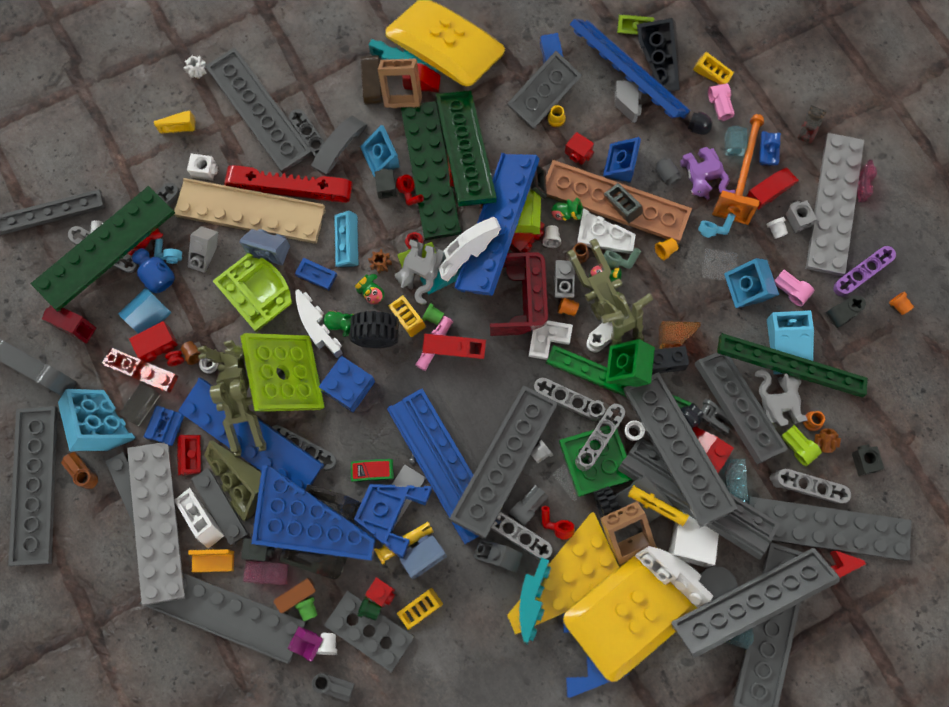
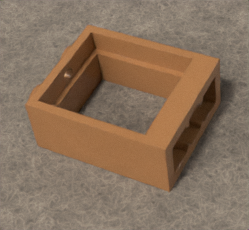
M417 59L381 60L378 74L384 107L394 109L399 107H420L422 91ZM410 75L413 95H390L386 76Z
M637 501L600 518L612 553L619 564L627 562L648 546L656 548L646 514ZM640 520L643 532L617 543L614 532Z

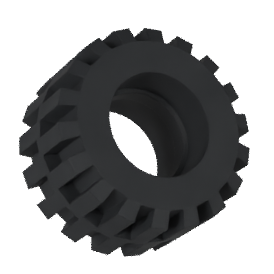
M364 311L351 316L350 341L353 344L366 348H387L398 343L399 319L397 316L381 311Z

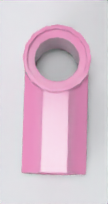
M728 83L709 87L708 97L710 102L714 103L718 120L726 121L734 117L735 113L730 100L731 90Z
M783 270L775 279L776 286L788 294L789 299L795 305L803 306L814 293V288L809 283L797 280L786 270Z

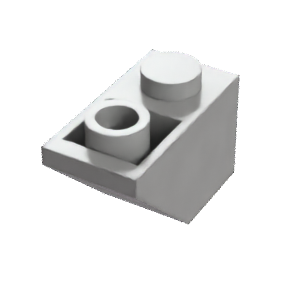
M616 81L615 107L631 122H636L637 117L641 116V105L638 104V99H641V91L635 82Z
M201 226L191 234L188 257L189 268L203 273L207 271L217 248V231Z
M556 260L554 272L555 297L574 298L575 269L570 261Z

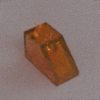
M662 321L659 326V349L682 346L698 331L701 323Z

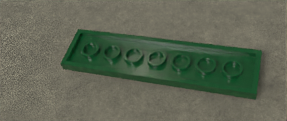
M471 90L436 94V102L458 207L496 203L497 197Z
M436 101L421 103L420 107L415 108L401 107L416 195L421 194L424 197V200L418 203L424 239L426 241L460 235L461 230L452 186L450 187L449 169Z

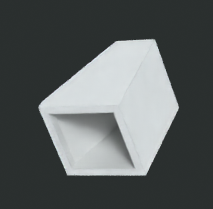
M689 516L683 527L676 522L674 523L668 553L684 562L706 568L713 566L716 561L719 534L707 526L700 528L696 519Z

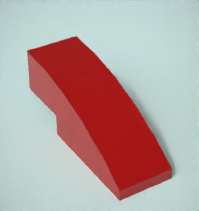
M786 167L756 185L748 192L746 197L760 200L757 208L759 210L768 202L775 200L799 180Z

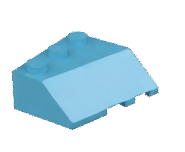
M66 389L58 401L69 451H108L135 439L132 432L129 433L126 429V423L123 418L120 419L115 412V406L104 390Z

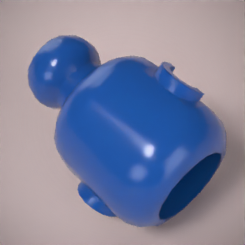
M143 248L133 253L132 261L139 265L137 270L138 278L150 292L155 294L161 293L173 284L175 280L174 273L162 258H150L149 252Z

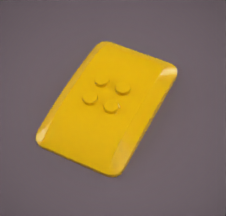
M418 0L389 25L385 32L389 40L463 86L473 85L503 56L505 51L504 46L487 32L432 0Z
M634 556L567 610L564 614L563 622L604 678L614 682L631 671L675 633L671 624L672 621L697 609V607L671 582L664 585Z

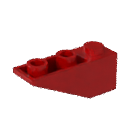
M424 334L422 353L484 359L486 340Z

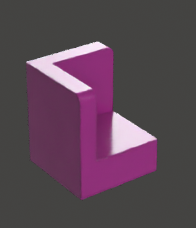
M298 626L288 649L312 662L323 638L312 631Z

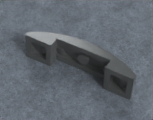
M354 116L343 121L325 141L317 153L311 168L327 176L337 164L336 159L354 137L358 138L367 127V124Z

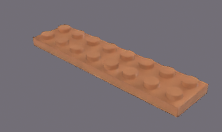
M555 160L552 161L546 176L547 197L563 203H567L568 199L574 201L576 198H579L583 208L589 212L665 239L673 238L677 243H680L692 208L619 183L642 205L643 213L639 217L628 223L604 196V193L618 182ZM620 192L615 194L613 197L615 198L616 196H618Z

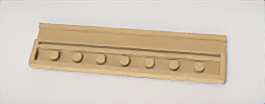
M187 178L183 179L184 182L175 208V217L247 231L262 229L274 236L280 234L289 239L317 244L322 225L321 221L323 214H325L324 204Z

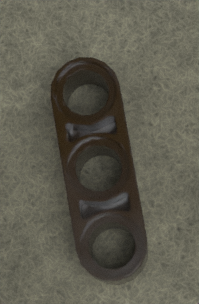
M379 55L361 57L364 105L382 103V90L378 74Z

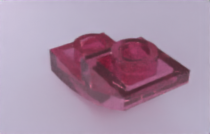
M868 160L861 170L857 189L859 202H866L873 194V185L870 183L877 175V169L873 164V160Z
M246 561L243 582L285 586L289 564Z

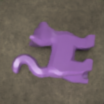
M705 147L699 150V156L705 160L701 163L696 161L692 153L683 155L680 165L688 170L689 179L693 183L692 195L705 196L708 200L712 187L707 181L717 178L722 179L719 184L720 193L722 190L731 193L736 192V190L726 189L730 181L729 176L724 171L722 162L719 161V157L713 148L708 149Z

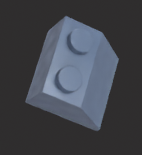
M251 229L240 239V244L247 254H252L254 258L258 259L261 257L268 262L282 266L290 248L286 237L280 234L274 236L262 229H258V231Z
M433 535L422 537L418 541L419 545L413 549L411 546L408 547L404 558H399L410 577L414 580L447 557Z

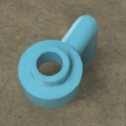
M728 213L723 227L717 226L710 221H701L698 230L702 236L708 238L716 236V234L726 235L729 233L735 214Z
M155 239L154 257H160L170 264H177L178 261L182 260V251L164 249L162 253L163 239Z

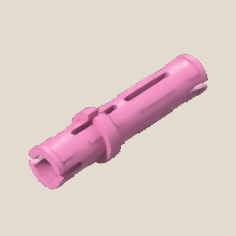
M443 316L437 328L432 331V334L446 336L454 321ZM422 353L415 365L426 371L435 354Z

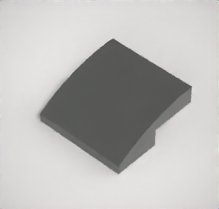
M647 474L634 481L628 488L615 496L621 508L636 502V500L628 497L631 488L635 485L648 494L653 493L657 499L671 506L673 505ZM638 502L646 514L648 523L661 515L649 507L646 509L643 507V504ZM640 520L634 522L639 529L642 528Z

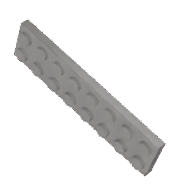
M831 133L826 135L814 210L817 221L812 226L806 269L838 276H844L846 273L864 146L863 139Z
M163 442L127 448L142 605L146 606L184 599L185 592L169 446Z

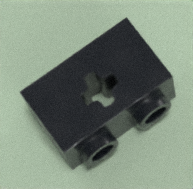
M686 346L657 349L654 351L652 374L683 371L689 366Z

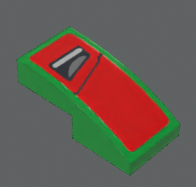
M393 459L351 462L352 482L394 479Z

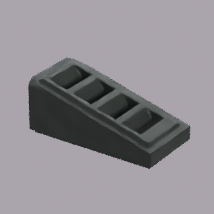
M538 165L531 188L545 199L547 197L546 172Z
M619 183L604 193V196L628 223H631L643 213L642 205ZM620 192L618 196H616L615 198L613 197L615 194Z

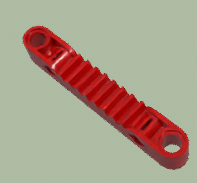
M230 165L227 168L224 185L267 194L346 203L350 201L353 183L348 179L320 176L316 180L312 177L309 181L307 176L302 180L300 175L294 179L293 174H290L288 178L285 173L281 177L277 172L274 176L271 172L265 175L264 171L259 173L253 167Z

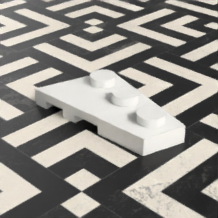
M583 208L577 243H584L587 247H592L589 241L597 239L600 249L628 254L633 252L636 234L616 224L613 225L605 221L604 218L597 217Z

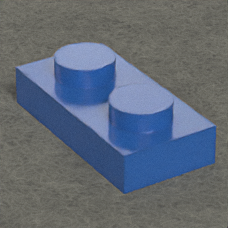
M305 258L302 259L295 272L297 277L328 291L337 277L336 272Z

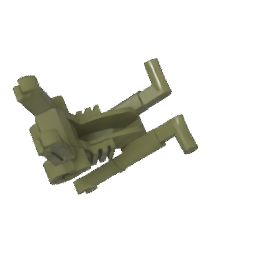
M597 239L589 241L592 245L591 249L602 269V272L587 278L573 249L567 251V255L570 257L568 259L572 263L582 286L591 290V292L585 294L586 300L589 302L595 299V303L591 304L594 315L598 320L601 319L603 324L612 322V344L609 347L620 344L622 342L621 336L633 329V338L644 341L642 335V308L653 300L651 294L648 293L638 302L633 303L632 310L630 311L624 294L615 290L622 286V281L617 279L611 282L609 279L611 270Z
M233 340L224 342V345L227 347L225 353L218 352L216 349H210L207 346L198 347L197 350L201 354L198 355L200 360L209 359L213 363L220 364L218 365L220 373L216 380L217 385L210 387V396L213 403L217 404V410L225 411L226 418L223 421V425L230 444V450L234 452V457L240 456L242 450L233 424L246 421L249 422L255 445L259 447V452L265 451L267 446L263 439L256 413L249 410V405H253L252 397L247 398L249 381L246 376L243 348L235 345Z

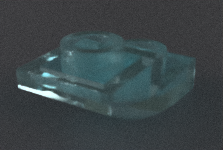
M746 459L726 460L727 490L742 501L749 502Z

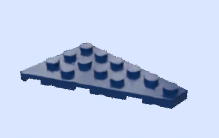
M262 465L251 544L373 560L375 538L270 465Z

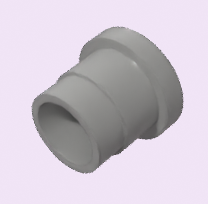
M541 439L539 444L535 446L531 456L539 464L548 456L552 457L553 453Z

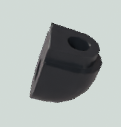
M693 112L688 129L692 130L693 133L706 135L712 129V119L703 112Z

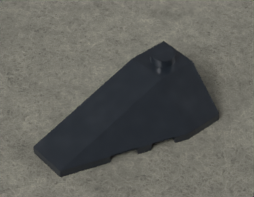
M673 18L637 24L639 44L655 79L669 92L679 91L676 22Z

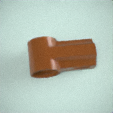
M72 452L63 457L61 464L72 476L73 482L77 486L92 489L97 485V475L89 469L77 452ZM88 475L87 481L83 483L84 477Z

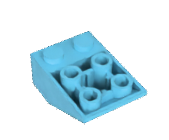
M811 310L772 312L767 318L770 348L813 361L814 326ZM773 371L774 374H783L780 372Z

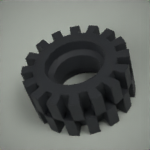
M609 486L593 492L594 501L601 518L620 509L616 497Z

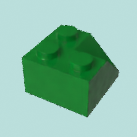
M640 339L610 346L606 383L633 387L651 384L655 347Z

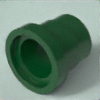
M365 596L357 616H364L376 621L381 606L370 601Z

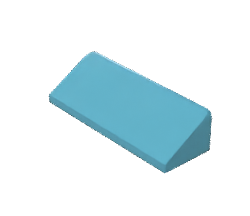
M351 211L334 215L336 267L358 266L357 214Z

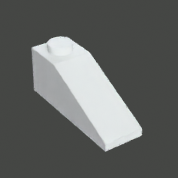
M191 488L175 499L177 507L194 536L209 549L224 537L218 524Z

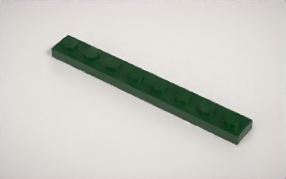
M722 333L719 336L718 354L861 398L867 395V377Z

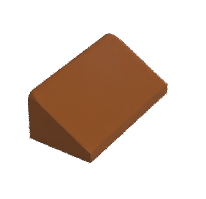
M308 577L274 599L273 602L280 613H284L316 591L311 577Z

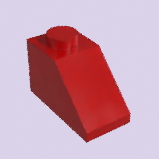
M417 63L421 91L439 92L441 75L427 66ZM402 75L404 89L413 90L411 76Z

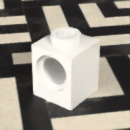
M191 154L187 171L192 178L213 181L214 174L216 175L218 172V165L212 156Z

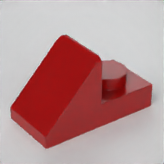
M839 551L830 552L836 563L831 568L840 578L866 565L862 559Z

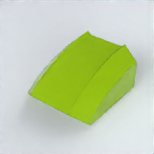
M529 189L515 233L540 234L541 197L532 189Z

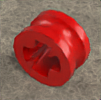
M173 351L166 354L167 365L172 367L182 364L185 361L181 357L183 355L182 351Z

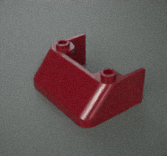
M538 252L507 253L503 268L506 267L508 278L512 281H522L523 316H515L509 323L490 324V336L521 335L543 327L548 321L544 256Z

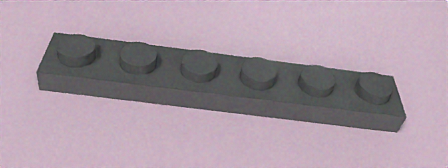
M98 189L1 214L0 235L104 209L105 204L102 191Z

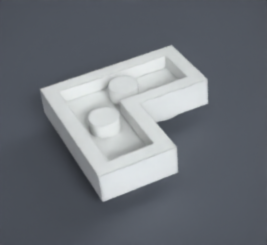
M547 321L543 327L533 330L529 357L547 360L550 342L569 345L573 325Z

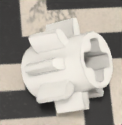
M191 56L188 60H185L187 66L184 67V70L189 74L190 78H200L203 74H206L204 68H206L207 64L202 60L201 56L198 58Z

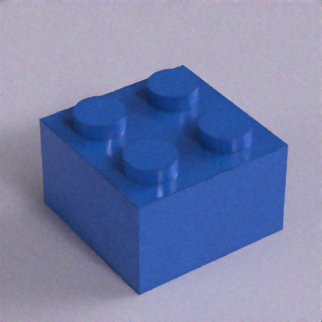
M341 356L319 385V388L324 394L354 413L374 385L375 380L373 376Z

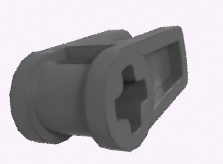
M705 399L701 408L704 412L701 416V422L723 435H728L730 428L724 425V423L732 424L723 409L716 403ZM715 416L718 417L719 419L723 420L724 423H721L720 421H718V420L715 418Z

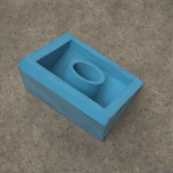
M380 125L360 146L374 177V172L380 169L394 170L400 167L398 155L384 125Z
M144 288L118 314L139 334L164 321L172 312L148 289Z

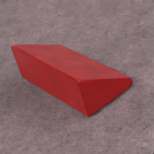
M180 435L177 438L178 476L201 473L200 435Z

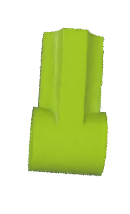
M795 425L780 436L795 452L796 459L804 466H808L822 454L819 446L815 442L808 440Z

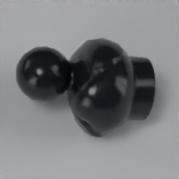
M694 403L690 406H683L681 411L691 428L699 426L704 412Z

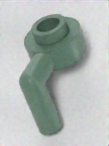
M634 248L628 260L622 259L618 253L607 250L604 257L610 268L619 267L620 265L630 269L640 255L641 250Z

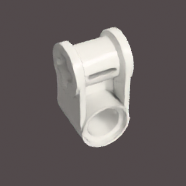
M612 322L601 323L589 334L586 344L589 351L599 352L612 342Z

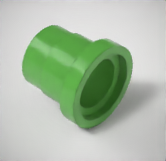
M430 303L422 320H427L438 326L444 313L433 307L434 305Z
M314 597L307 598L294 605L296 609L298 608L303 621L317 616L313 603L315 601Z

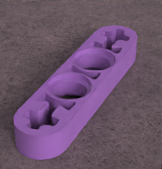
M889 246L880 248L834 284L835 294L841 297L850 294L890 264L896 257L895 250ZM886 253L889 254L888 257H886V258H884L882 261H880L879 258H880L883 254H886ZM867 262H873L876 265V270H870L867 267ZM854 272H858L862 275L861 281H857L853 278ZM849 281L850 285H848L846 289L841 290V285H844Z

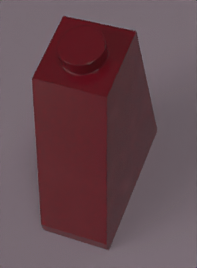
M50 305L46 308L42 320L86 344L97 329L82 316L65 308L57 312Z

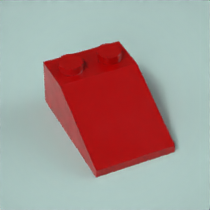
M698 427L692 428L717 473H719L734 447Z

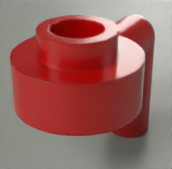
M405 174L397 178L396 187L400 193L404 194L408 206L424 200L421 194L412 197L411 192L414 190L415 184L410 175Z
M548 506L542 507V526L544 528L553 530L555 536L563 540L573 537L574 524L571 521L560 520L556 523L551 522L550 508Z

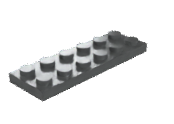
M715 353L694 363L757 465L788 450L730 357Z

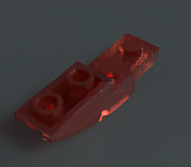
M110 348L102 363L107 368L168 393L172 391L179 377L175 373L146 363L139 358Z

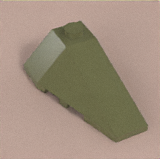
M213 440L209 441L205 457L214 474L220 476L223 483L221 486L223 491H228L232 498L230 501L231 506L244 521H247L256 513L261 472L237 456L234 457V454Z

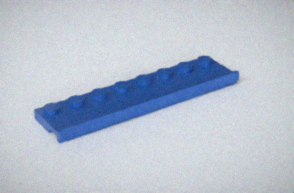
M574 19L571 22L570 26L574 28L573 31L576 35L583 36L590 47L598 49L601 57L606 60L609 59L616 70L624 72L626 74L625 78L632 83L635 82L642 93L650 95L652 97L651 101L657 106L661 105L669 117H687L691 111L591 22L588 20L585 22L581 19Z
M501 154L492 179L497 197L496 203L483 204L477 221L478 224L495 217L501 230L478 257L471 254L469 259L462 264L455 283L457 290L464 293L468 291L474 294L493 296L540 160L537 155Z
M199 377L178 412L230 448L223 421L226 418L225 411H218L217 404H214L211 399L210 387L213 385ZM258 417L262 436L267 446L265 451L259 452V447H256L248 421L233 424L239 445L241 446L242 454L240 456L260 471H262L263 464L270 465L308 492L316 476L323 469V463Z
M422 388L395 405L389 406L387 411L450 518L472 479L473 473ZM495 520L498 523L496 526L501 524V521ZM452 522L464 545L479 537Z

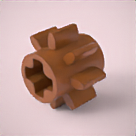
M382 249L376 253L373 251L372 258H368L369 263H371V270L376 269L378 274L381 271L388 272V265H392L391 260H388L390 254H384Z
M824 428L819 434H815L814 442L817 443L822 452L831 453L836 450V447H840L841 438H838L839 434L835 430Z

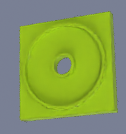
M244 333L240 336L255 412L321 410L325 408L322 392L319 388L320 382L310 336ZM277 368H280L285 373L284 380L277 375Z

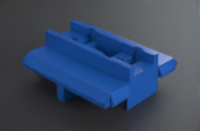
M156 406L143 437L173 446L177 433H180L179 428L184 415L180 412Z

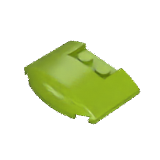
M249 253L213 280L215 285L255 332L292 304L289 287L281 273L267 260L261 257L260 259L254 258Z

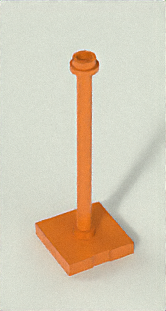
M760 114L753 115L750 120L752 129L736 192L731 193L722 190L713 209V216L726 219L728 213L735 214V222L748 225L758 208L760 200L742 195L759 127L764 124V117Z

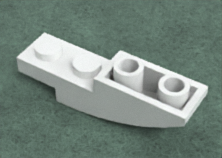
M492 217L472 226L448 245L444 250L446 259L438 267L443 280L448 282L452 276L456 275L458 269L469 259L471 254L478 257L487 248L490 241L501 230L497 218Z
M299 289L296 290L298 312L312 341L318 349L326 345L334 356L338 358L343 354L340 349L342 345L336 338L331 339L328 335L330 331L323 324V311L318 306L314 307L310 303L313 300L306 292L302 294Z
M650 546L635 555L664 585L671 582L697 608L711 601L713 595L699 582L701 575L683 560L664 550Z

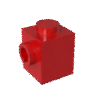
M576 132L566 144L565 154L572 161L583 165L586 160L589 161L592 158L594 143Z
M376 577L365 596L380 606L385 607L386 604L390 605L394 599L395 594L393 593L395 589Z

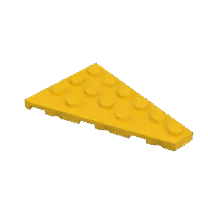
M594 512L589 514L576 530L573 537L567 541L549 563V567L552 568L548 579H543L541 585L544 586L541 598H536L537 601L542 602V608L545 611L541 621L537 620L535 626L565 613L619 568ZM520 600L507 615L515 634L521 632Z

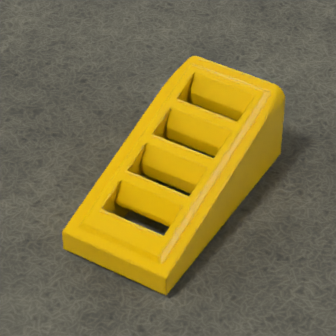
M705 52L693 68L698 74L719 85L728 83L734 74L732 70L708 52Z
M191 110L156 120L154 125L159 133L195 131V117Z
M404 295L388 305L410 337H413L426 327ZM403 304L406 305V306H404L403 308H401L400 310L396 311V309H398V308H399L400 306H402Z
M430 588L397 612V615L409 630L441 607L443 603L434 589ZM427 596L429 597V599H430L431 602L433 603V605H434L433 607H432V605L430 604V602L428 601V599L426 598ZM420 601H422L428 609L427 612H425V610L419 603ZM413 606H415V607L417 608V610L419 611V613L421 614L420 617L417 615V613L415 612V610L412 608ZM407 610L409 611V613L411 614V616L414 618V621H413V622L410 620V618H409L408 615L406 614V611H407Z

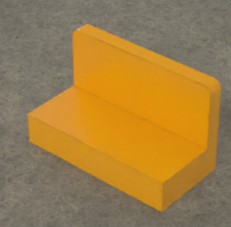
M188 550V555H192V572L194 573L234 572V551Z

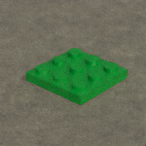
M608 425L600 428L603 434H609L611 431ZM617 429L594 465L587 471L579 470L575 465V459L594 430L559 440L578 497L591 494L608 486L613 487L633 481L618 470L627 455ZM592 440L590 442L591 449L599 450L600 443L597 440ZM586 455L584 459L581 458L582 462L589 464L587 461L590 456Z

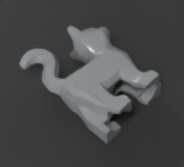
M410 240L411 251L404 259L403 268L395 274V278L402 288L408 286L411 290L413 289L414 274L426 279V284L420 286L415 292L416 302L420 305H425L427 301L422 298V294L431 290L434 279L439 271L438 267L443 263L446 256L443 250L438 249L437 253H435L433 247L426 245L425 251L427 254L423 258L422 250L424 244Z
M762 369L755 372V376L764 378L759 387V394L762 398L764 412L775 428H777L776 422L779 426L788 425V420L783 417V412L787 411L794 424L807 421V417L801 413V398L798 393L801 380L799 378L784 374L783 378H778L784 393L768 394L767 389L772 381L770 373Z

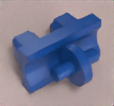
M762 131L759 158L761 165L772 166L779 164L781 133Z

